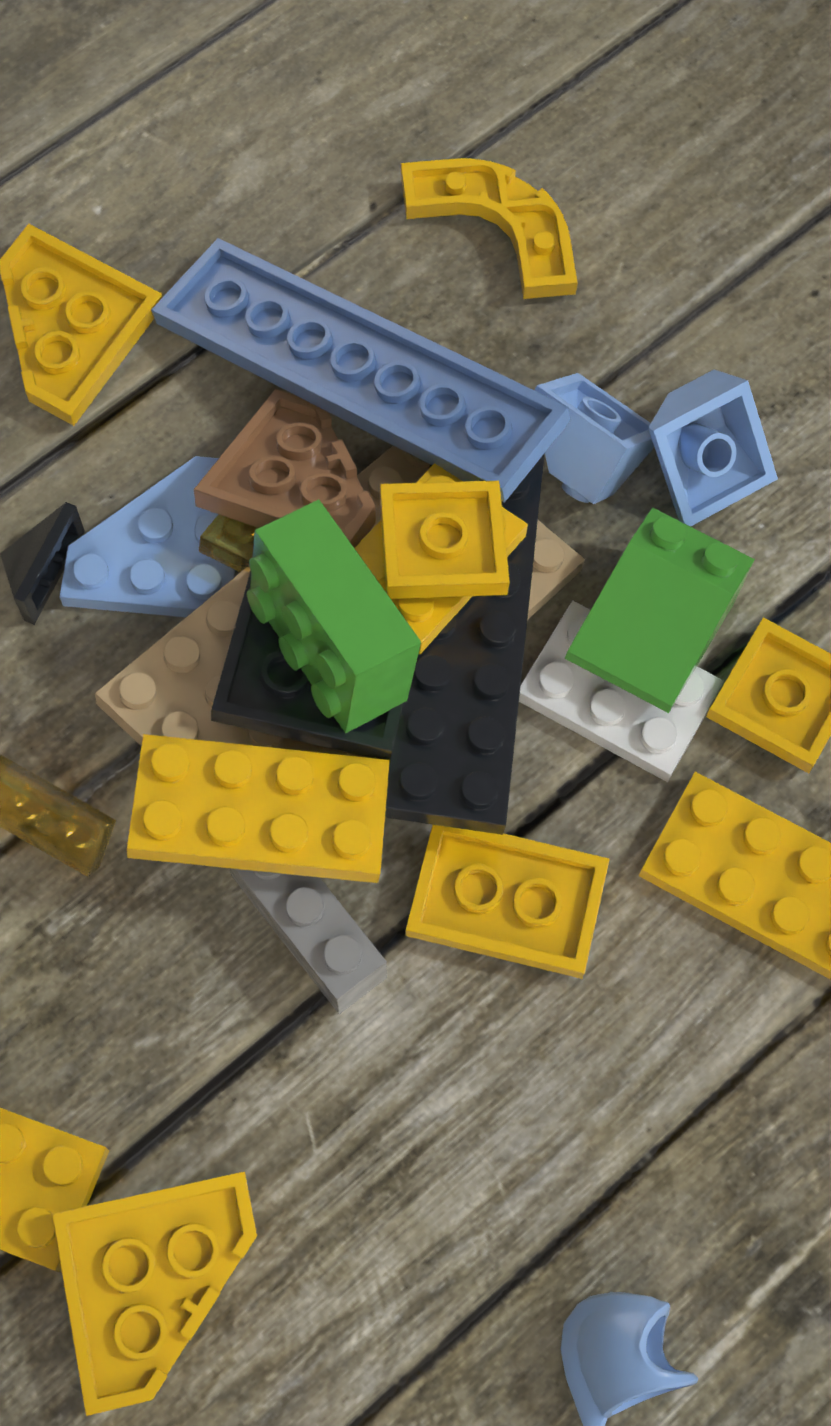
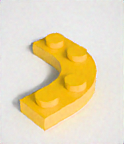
M457 158L401 163V181L406 219L467 215L479 216L497 224L510 237L517 254L523 299L576 295L578 282L568 226L558 205L543 188L537 191L530 184L515 177V169L481 159Z

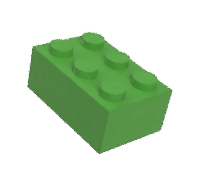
M318 499L256 529L254 532L253 558L249 560L252 572L251 587L247 591L249 605L257 619L263 624L269 622L279 636L281 652L290 667L294 670L301 668L312 684L311 692L314 701L322 714L327 718L334 716L344 732L347 733L406 702L421 641L321 501Z

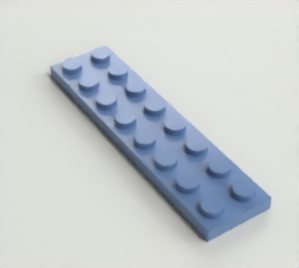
M219 238L214 241L151 309L158 325L430 465L435 463L462 481H499L501 501L504 503L570 422L568 406Z

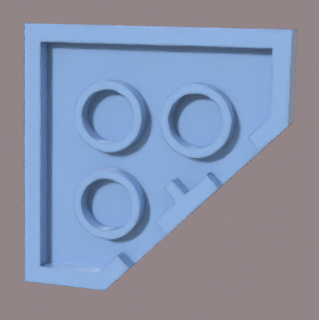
M193 457L68 546L60 591L62 605L65 607L187 617L237 576L245 523L195 506L194 488L219 458Z

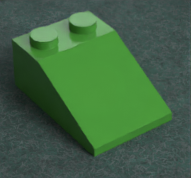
M652 507L627 545L569 647L565 659L669 713L734 605L755 559Z

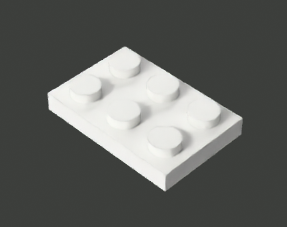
M572 600L522 682L519 702L668 782L721 690L724 680L696 667L671 711L667 713L565 659L569 647L590 612V609Z

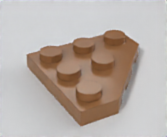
M278 389L273 391L194 488L196 507L257 528L319 499L354 548L376 523V506L369 492L363 490L357 478V468L343 440H338L332 428V418L329 412L294 394Z

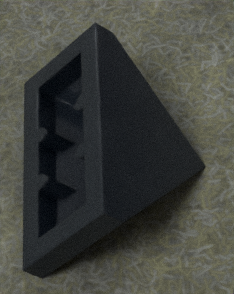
M65 502L0 553L14 600L24 621L35 625L64 571L68 546L82 537L85 532L75 505Z

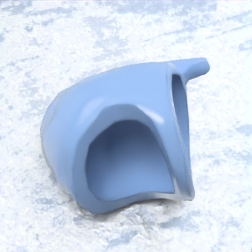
M610 1292L593 1295L581 1301L563 1324L560 1350L566 1380L583 1426H605L607 1418L635 1404L669 1391L692 1386L698 1382V1377L694 1373L674 1369L665 1357L663 1340L666 1321L670 1312V1304L668 1302L658 1300L652 1296L626 1292Z

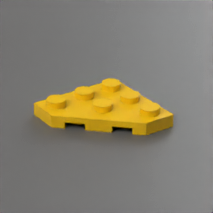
M28 223L0 259V274L8 303V312L20 360L24 388L29 402L75 426L154 320L151 309L162 299V293Z
M245 1171L52 1213L86 1416L154 1399L168 1377L167 1374L189 1340L191 1341L221 1294L220 1291L257 1237Z

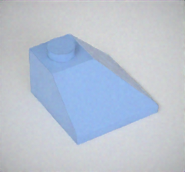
M714 369L668 393L648 428L678 519L690 527L778 479L748 380Z
M579 373L536 386L535 391L569 407L570 422L545 452L549 473L563 482L562 489L578 501L596 504L614 495L654 448L648 429L651 423Z

